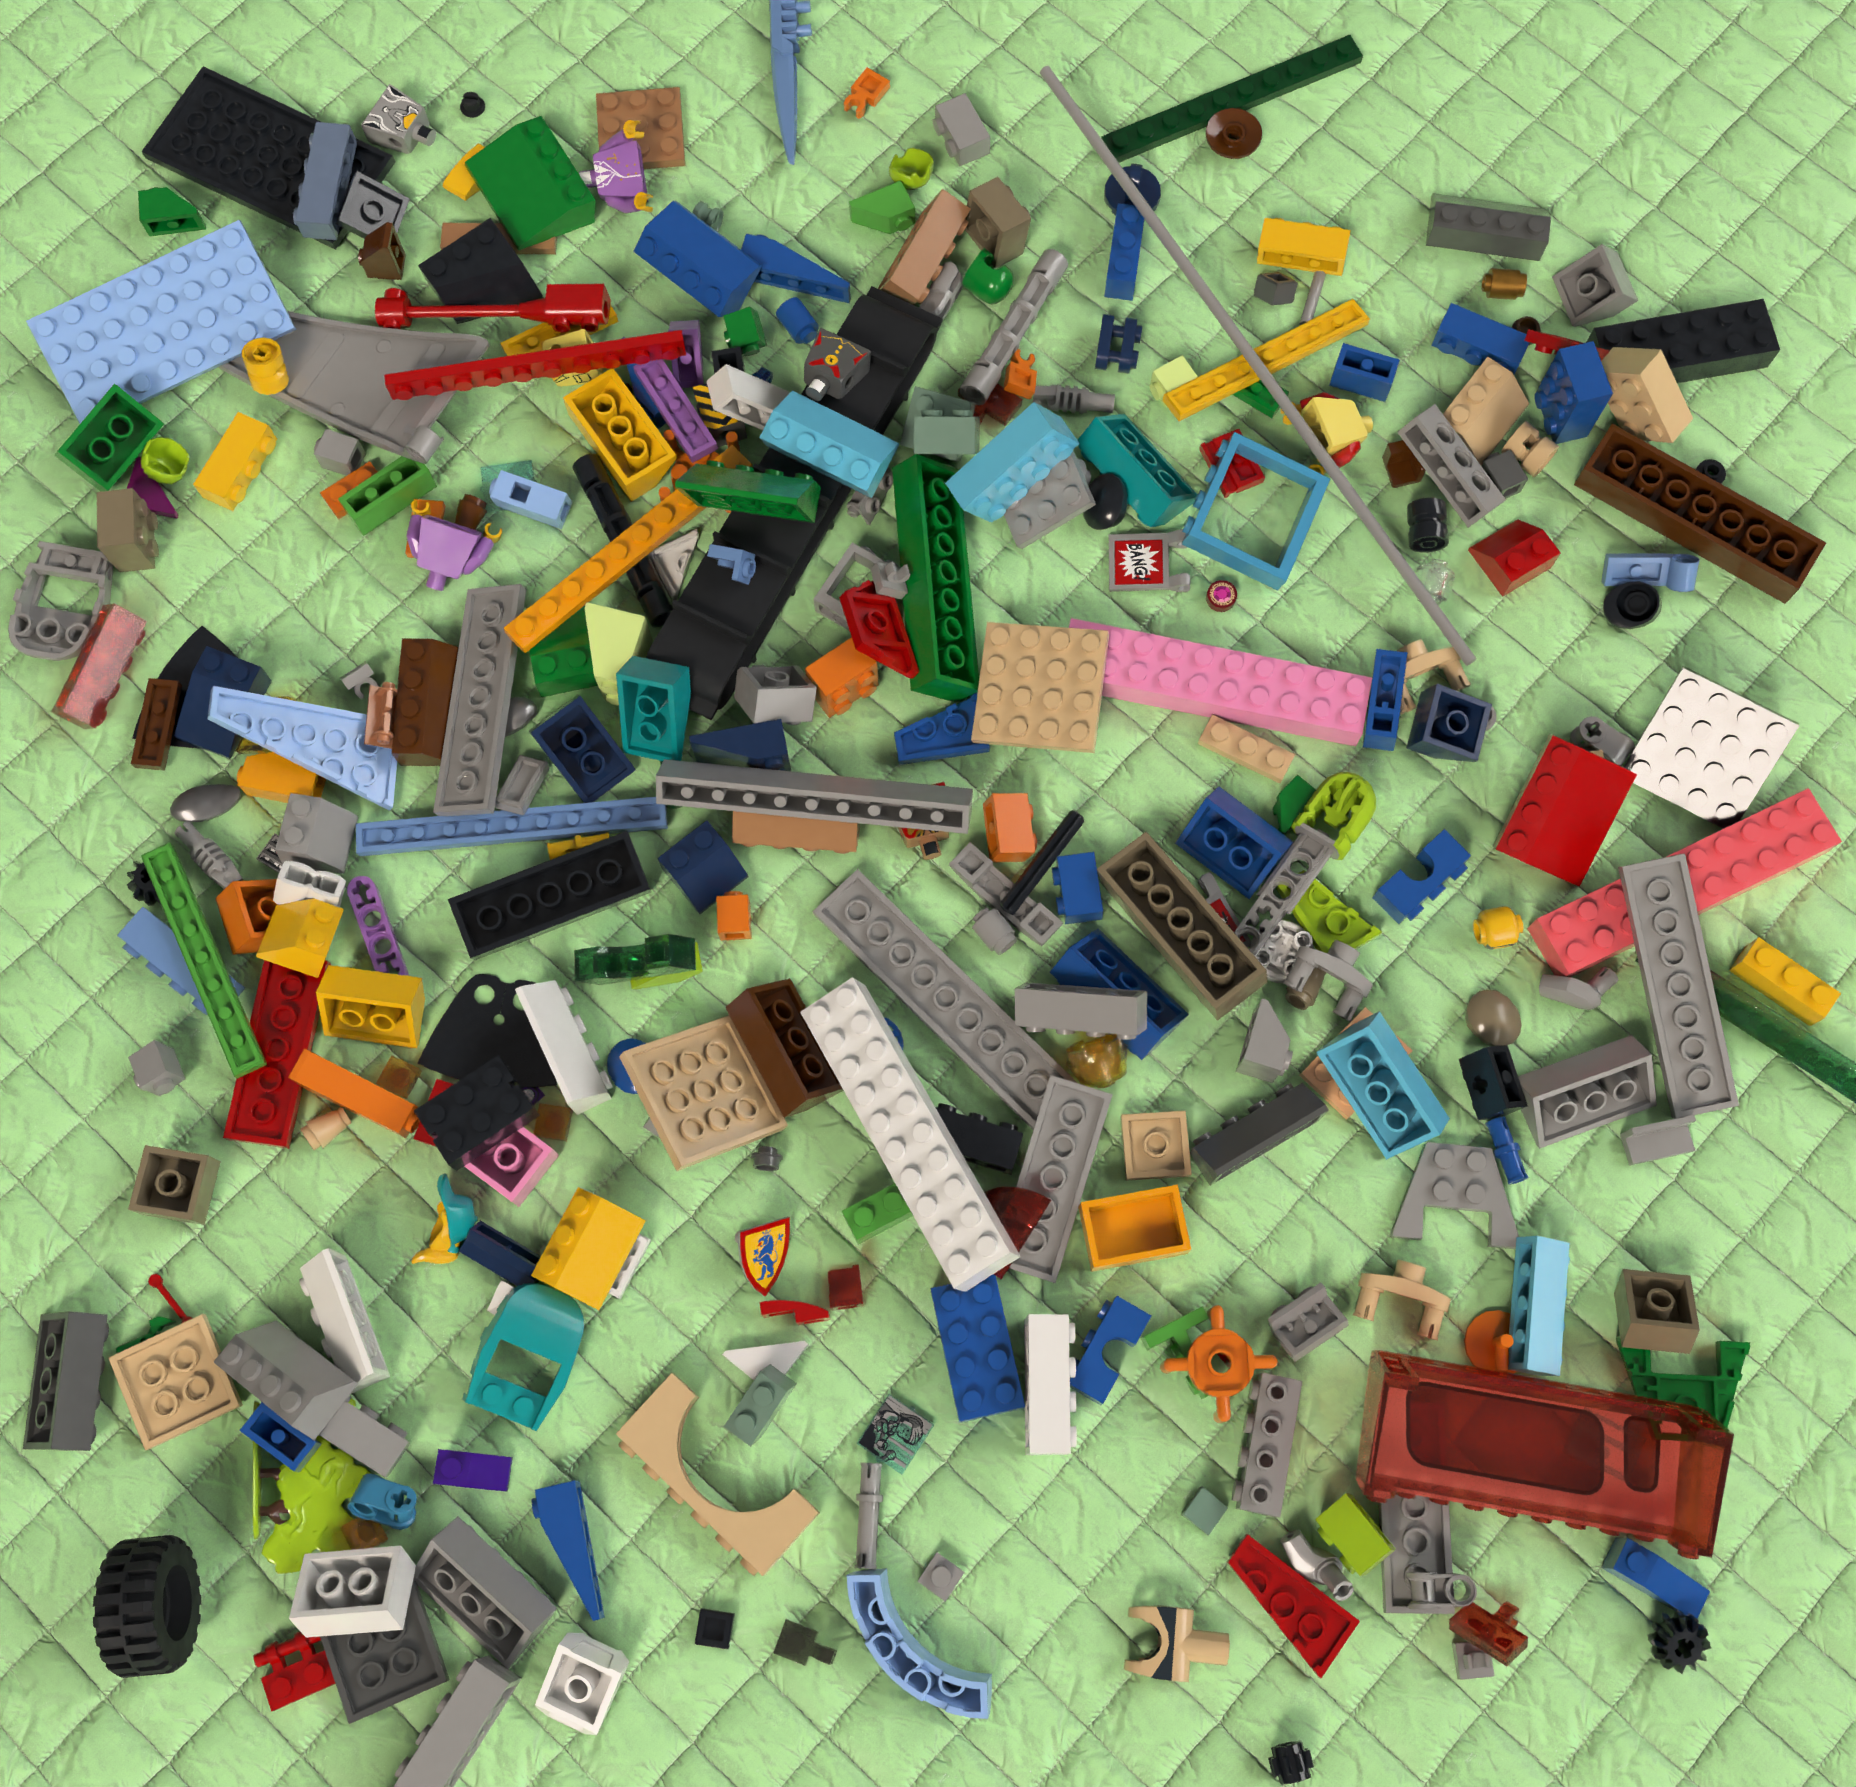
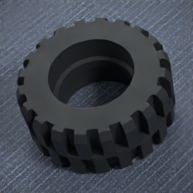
M164 1535L125 1539L111 1548L106 1554L107 1558L101 1563L99 1568L101 1572L96 1578L95 1583L97 1588L96 1596H93V1607H95L93 1627L96 1628L95 1642L96 1646L100 1648L99 1655L101 1660L106 1663L105 1667L119 1677L128 1678L173 1673L187 1662V1658L193 1652V1643L197 1640V1627L201 1619V1614H199L201 1605L199 1586L201 1583L200 1576L197 1575L196 1569L198 1566L196 1559L192 1558L193 1552L186 1545V1542L179 1537Z

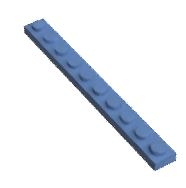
M656 797L534 807L528 808L524 815L500 810L494 811L492 814L433 816L356 823V853L359 856L571 838L576 835H581V837L605 834L606 832L616 834L625 831L638 832L668 829L667 807L664 804H656Z

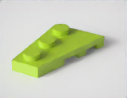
M1303 870V871L1299 872L1298 874H1303V873H1305L1306 871ZM1314 879L1292 911L1300 926L1312 936V944L1316 950L1328 953L1334 940L1358 949L1382 933L1377 927L1369 925L1359 917L1360 914L1353 908H1348L1335 898L1334 893L1316 879ZM1280 884L1276 888L1282 899L1287 898L1291 893V889L1286 885Z

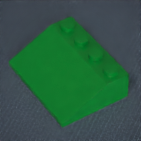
M542 116L516 124L465 162V167L518 251L549 240L554 236L557 237L595 223L596 200Z
M706 461V465L695 464L675 482V488L697 506L815 523L821 488L813 480V477L807 474L796 473L795 477L783 476V472L773 469H765V473L754 472V468L745 465H736L735 469L724 468V464L717 461Z

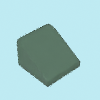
M1202 1486L1199 1487L1181 1515L1209 1536L1228 1507Z

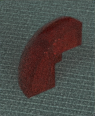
M997 1187L985 1191L986 1197L1014 1246L1020 1252L1051 1202V1199L1032 1190L1020 1187ZM1012 1263L997 1271L994 1275L1002 1279Z

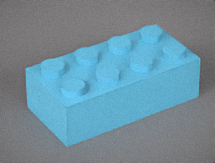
M1033 402L945 484L964 511L992 523L994 520L1001 518L1006 513V509L1015 501L1025 497L1028 490L1036 482L1046 478L1050 470L1060 461L1068 458L1072 454L1073 449L1080 443L1060 416Z

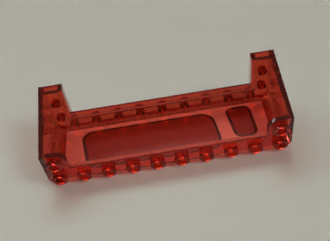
M1372 1350L1368 1369L1356 1481L1363 1495H1367V1499L1378 1503H1387L1388 1499L1395 1498L1396 1495L1407 1499H1415L1416 1495L1429 1497L1431 1502L1441 1505H1449L1450 1501L1463 1503L1465 1508L1474 1511H1483L1484 1507L1496 1509L1499 1514L1507 1517H1518L1519 1513L1530 1515L1531 1519L1541 1523L1550 1524L1552 1520L1563 1521L1565 1525L1579 1530H1585L1586 1526L1596 1527L1602 1533L1612 1536H1620V1532L1633 1534V1537L1646 1542H1654L1655 1538L1663 1539L1678 1549V1555L1697 1560L1699 1555L1711 1558L1713 1555L1734 1433L1708 1411L1688 1404L1389 1351Z

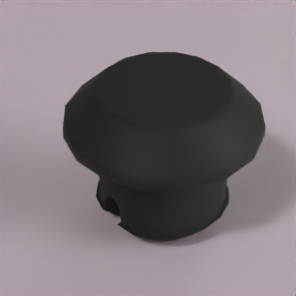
M466 92L462 96L460 110L466 117H478L484 112L485 103L477 93Z

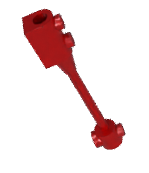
M547 284L545 298L522 302L519 305L412 306L405 291L389 288L385 290L384 297L376 299L375 317L379 327L392 329L410 327L413 318L520 317L548 323V325H552L555 331L561 333L568 332L570 325H581V329H585L587 332H596L599 325L608 324L611 299L604 284Z

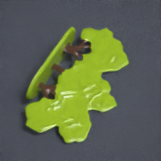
M351 1398L348 1403L355 1407L356 1401ZM254 1401L253 1413L260 1405L258 1401ZM319 1435L316 1440L322 1444L301 1472H295L285 1464H282L279 1468H262V1447L253 1441L254 1539H257L260 1535L261 1516H268L275 1523L274 1532L263 1545L262 1555L268 1562L275 1564L277 1574L299 1572L304 1554L312 1553L315 1549H318L319 1552L354 1550L357 1547L351 1540V1531L356 1526V1520L349 1516L341 1504L346 1498L353 1496L363 1475L372 1473L362 1465H355L352 1456L340 1448L333 1449L330 1446V1442ZM273 1477L281 1492V1498L269 1506H261L262 1478ZM279 1513H289L290 1519H280ZM356 1529V1531L354 1532V1538L358 1543L359 1541Z

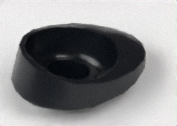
M1106 473L1095 478L1089 485L1096 505L1083 512L1087 524L1096 530L1117 526L1123 520L1127 509L1125 485L1116 475Z
M1640 581L1627 582L1617 586L1609 592L1603 602V612L1606 619L1612 625L1622 629H1635L1652 623L1658 617L1662 608L1658 591L1651 585Z

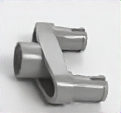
M1334 940L1328 953L1301 945L1295 955L1297 959L1286 980L1283 982L1285 985L1290 986V988L1302 993L1303 987L1314 968H1319L1345 983L1344 987L1346 989L1332 1012L1350 1022L1363 997L1367 998L1373 987L1372 983L1353 967L1360 952L1338 940Z

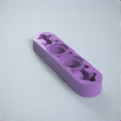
M367 876L353 878L348 884L347 894L375 971L390 973L388 966L384 963L390 961L396 971H400L398 975L409 976L378 887ZM365 885L366 888H370L366 890L367 898L371 902L370 904L365 905L363 898L356 894L360 891L359 886ZM372 911L379 912L381 914L380 922L375 926H367L365 924L366 915ZM381 939H388L391 942V948L385 954H377L375 952V945Z

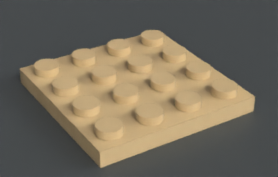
M987 622L972 742L1095 753L1109 642L1108 630Z
M730 1015L628 1049L619 1056L676 1171L783 1131L788 1126Z

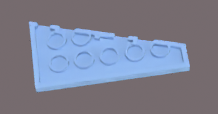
M218 686L212 687L208 720L389 811L393 808L397 760L392 755V749L364 744L367 714Z

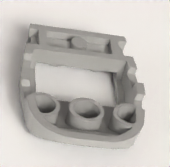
M39 541L37 547L42 551L36 563L29 562L24 572L26 578L21 589L16 588L13 597L16 607L15 613L10 615L9 638L14 647L27 656L53 661L71 659L81 655L90 647L101 627L110 605L113 564L101 551ZM46 575L97 583L99 594L94 604L92 615L38 606Z

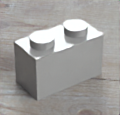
M966 93L935 106V119L932 120L934 129L938 136H943L948 155L956 159L959 167L990 154V135Z

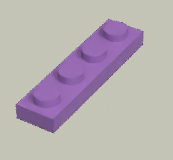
M663 359L633 366L636 376L692 463L718 449L713 436Z

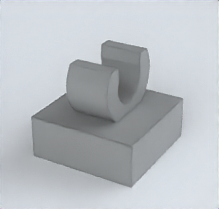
M876 562L871 568L876 594L902 599L908 593L905 582L910 577L908 565L898 567L895 566V562L888 564Z
M366 661L340 677L348 690L354 687V692L360 699L364 698L363 693L360 691V686L363 683L378 686L375 680L370 678L374 672Z
M1489 1640L1452 1643L1457 1679L1494 1677Z

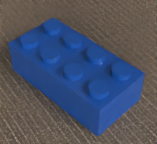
M991 1275L966 1292L954 1289L952 1284L930 1288L959 1423L1024 1409L1025 1403L996 1275Z

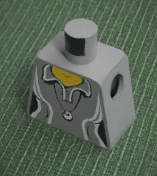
M390 84L361 124L369 143L406 154L411 153L418 142L431 146L436 138V131L429 128L430 122L425 109Z

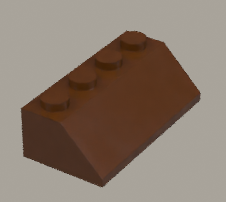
M402 638L392 755L400 766L441 765L459 647L435 639Z
M790 978L747 988L725 1007L784 1118L807 1111L844 1091L800 1013L806 1006Z

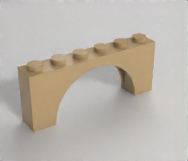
M671 1373L616 1433L621 1439L618 1445L631 1458L637 1454L646 1463L642 1469L656 1482L661 1477L670 1486L666 1492L678 1504L681 1505L685 1501L694 1509L690 1515L703 1528L710 1525L718 1533L715 1539L728 1552L734 1548L743 1557L740 1564L749 1573L755 1576L759 1572L764 1576L820 1512L796 1489H793L786 1497L774 1505L751 1512H737L724 1509L706 1499L690 1481L681 1454V1436L684 1423L689 1411L699 1397L680 1378Z

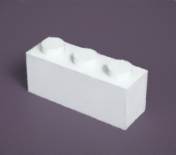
M727 364L706 381L713 410L761 430L764 429L772 411L790 393Z

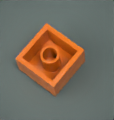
M852 637L805 668L807 677L817 687L815 700L829 718L835 714L841 715L850 709L854 701L860 697H869L879 685L876 660L857 651Z

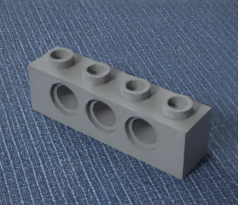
M1436 404L1416 416L1398 431L1403 441L1468 528L1506 500Z

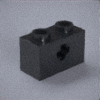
M1508 1045L1485 1047L1458 1059L1478 1120L1503 1117L1528 1107Z

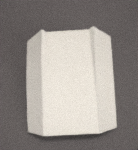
M567 1633L557 1647L535 1707L546 1716L583 1734L597 1736L623 1679L629 1660L621 1650H616L586 1636L585 1633Z

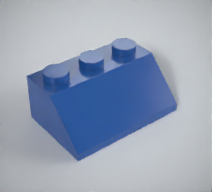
M1220 786L1206 797L1175 842L1176 845L1248 899L1254 895L1294 843Z

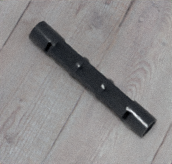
M587 454L576 460L572 468L604 532L611 542L633 524L614 489V485L599 455ZM647 555L629 569L626 574L651 626L661 627L673 610L672 600Z

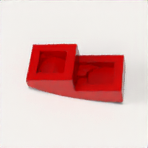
M790 1300L759 1302L763 1318L795 1313L798 1326L830 1320V1314L827 1310L809 1303Z

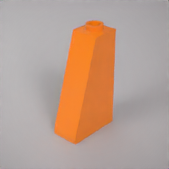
M307 1049L303 1050L288 1077L306 1090L404 1138H407L409 1133H413L420 1123L419 1118L414 1112L418 1108L415 1104Z

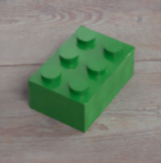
M114 383L54 456L100 492L109 491L142 452L147 442L162 428L164 423Z

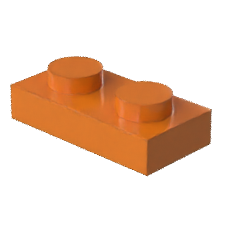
M370 461L320 492L338 520L346 515L338 498L377 473V470Z

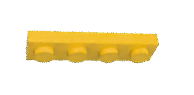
M611 304L608 324L599 325L598 331L619 322ZM543 322L500 344L506 356L543 351V342L545 340L581 330V325H570L568 332L561 333L555 331L552 325ZM587 332V333H588L589 335H592V334H594V333H596V332Z

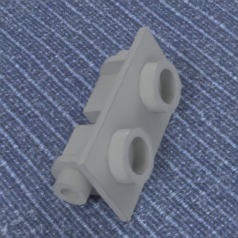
M889 466L872 498L855 490L850 502L847 504L848 515L854 518L861 515L867 525L871 524L875 515L879 512L886 493L893 484V474Z

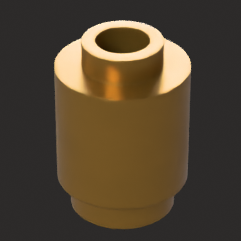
M1491 268L1489 273L1484 274L1482 279V292H1486L1487 298L1516 300L1517 297H1523L1526 291L1527 274L1520 273V270Z

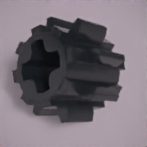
M1301 1740L1271 1747L1273 1756L1268 1757L1271 1772L1274 1777L1278 1776L1281 1784H1292L1311 1778L1309 1768H1314L1311 1752L1308 1748L1304 1749Z

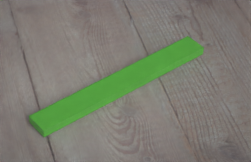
M169 842L141 855L234 1077L238 1079L267 1065L174 845Z

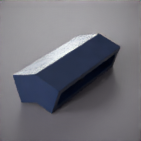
M481 1220L470 1229L459 1252L516 1286L526 1283H538L540 1281L531 1276L541 1257L540 1255Z

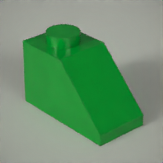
M154 187L138 191L139 221L149 237L206 230V224L197 208L167 187Z

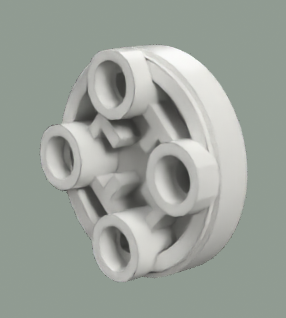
M1281 920L1263 947L1255 955L1256 959L1267 970V980L1283 983L1297 959L1295 955L1299 947L1303 945L1313 949L1312 936L1296 923ZM1255 937L1251 941L1250 948L1256 943Z

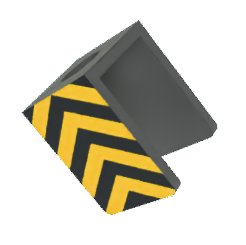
M707 383L693 387L692 390L697 402L696 407L699 416L718 447L727 445L726 434L728 432H735L738 436V441L747 439L744 422L713 410Z

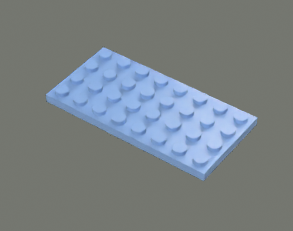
M240 220L26 321L80 424L114 383L138 403L142 404L242 356L244 345L253 339L264 337L276 340L297 330Z

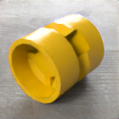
M263 337L253 339L244 345L242 358L254 391L260 394L271 395L285 389L289 382V376L279 344L270 338Z

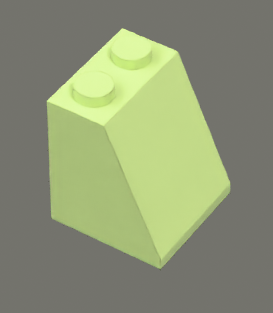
M586 602L585 615L594 677L603 698L608 703L619 706L616 673L632 656L646 658L653 642L647 620L642 615Z

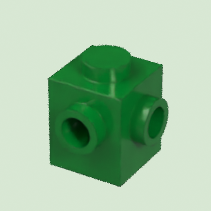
M749 306L723 315L727 331H724V337L729 348L741 347L743 356H751L759 353V348L767 346L759 314L752 307Z

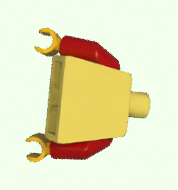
M1322 392L1300 400V404L1296 405L1292 402L1339 468L1348 464L1361 449V443L1373 429L1372 418L1370 416H1360L1356 404L1352 400L1340 399ZM1285 415L1283 417V423L1286 425H1291L1292 423ZM1318 464L1308 467L1322 475L1327 473L1323 466Z

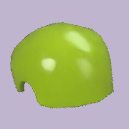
M908 148L904 156L898 158L897 154L894 155L889 166V175L894 183L901 180L905 189L915 190L921 188L931 178L934 159L931 154L924 150Z
M157 437L147 442L141 456V468L149 478L158 483L174 484L184 477L190 457L181 444L169 438Z

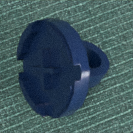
M1131 163V166L1123 167L1152 210L1155 211L1161 197V187L1156 176L1149 170L1144 169L1143 165ZM1111 174L1105 184L1104 201L1116 216L1118 203L1134 204L1113 174Z

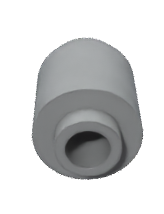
M985 908L973 918L975 924L972 929L990 951L995 950L998 955H1001L1017 942L1018 939L1014 935L1015 930L996 908L992 910Z

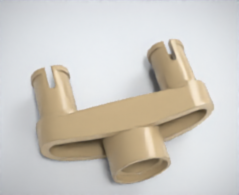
M1420 639L1397 650L1399 652H1408L1400 715L1417 708L1405 684L1409 679L1439 668L1443 669L1451 689L1459 691V689L1462 690L1471 685L1461 666V658L1453 647L1428 652L1423 640Z
M1397 1260L1393 1276L1361 1273L1358 1284L1361 1289L1353 1315L1374 1321L1380 1293H1384V1290L1422 1301V1305L1425 1308L1417 1335L1438 1341L1444 1312H1448L1451 1299L1422 1284L1426 1271L1425 1267Z

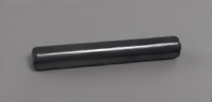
M1071 810L1000 902V906L1005 912L1010 915H1014L1057 859V856L1061 854L1084 823V817L1081 814Z

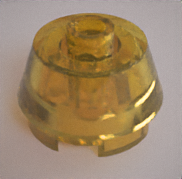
M1106 1033L1105 1036L1086 1043L1081 1040L1066 1049L1068 1053L1066 1065L1081 1085L1106 1088L1126 1075L1128 1046L1123 1043V1040L1117 1038V1034Z

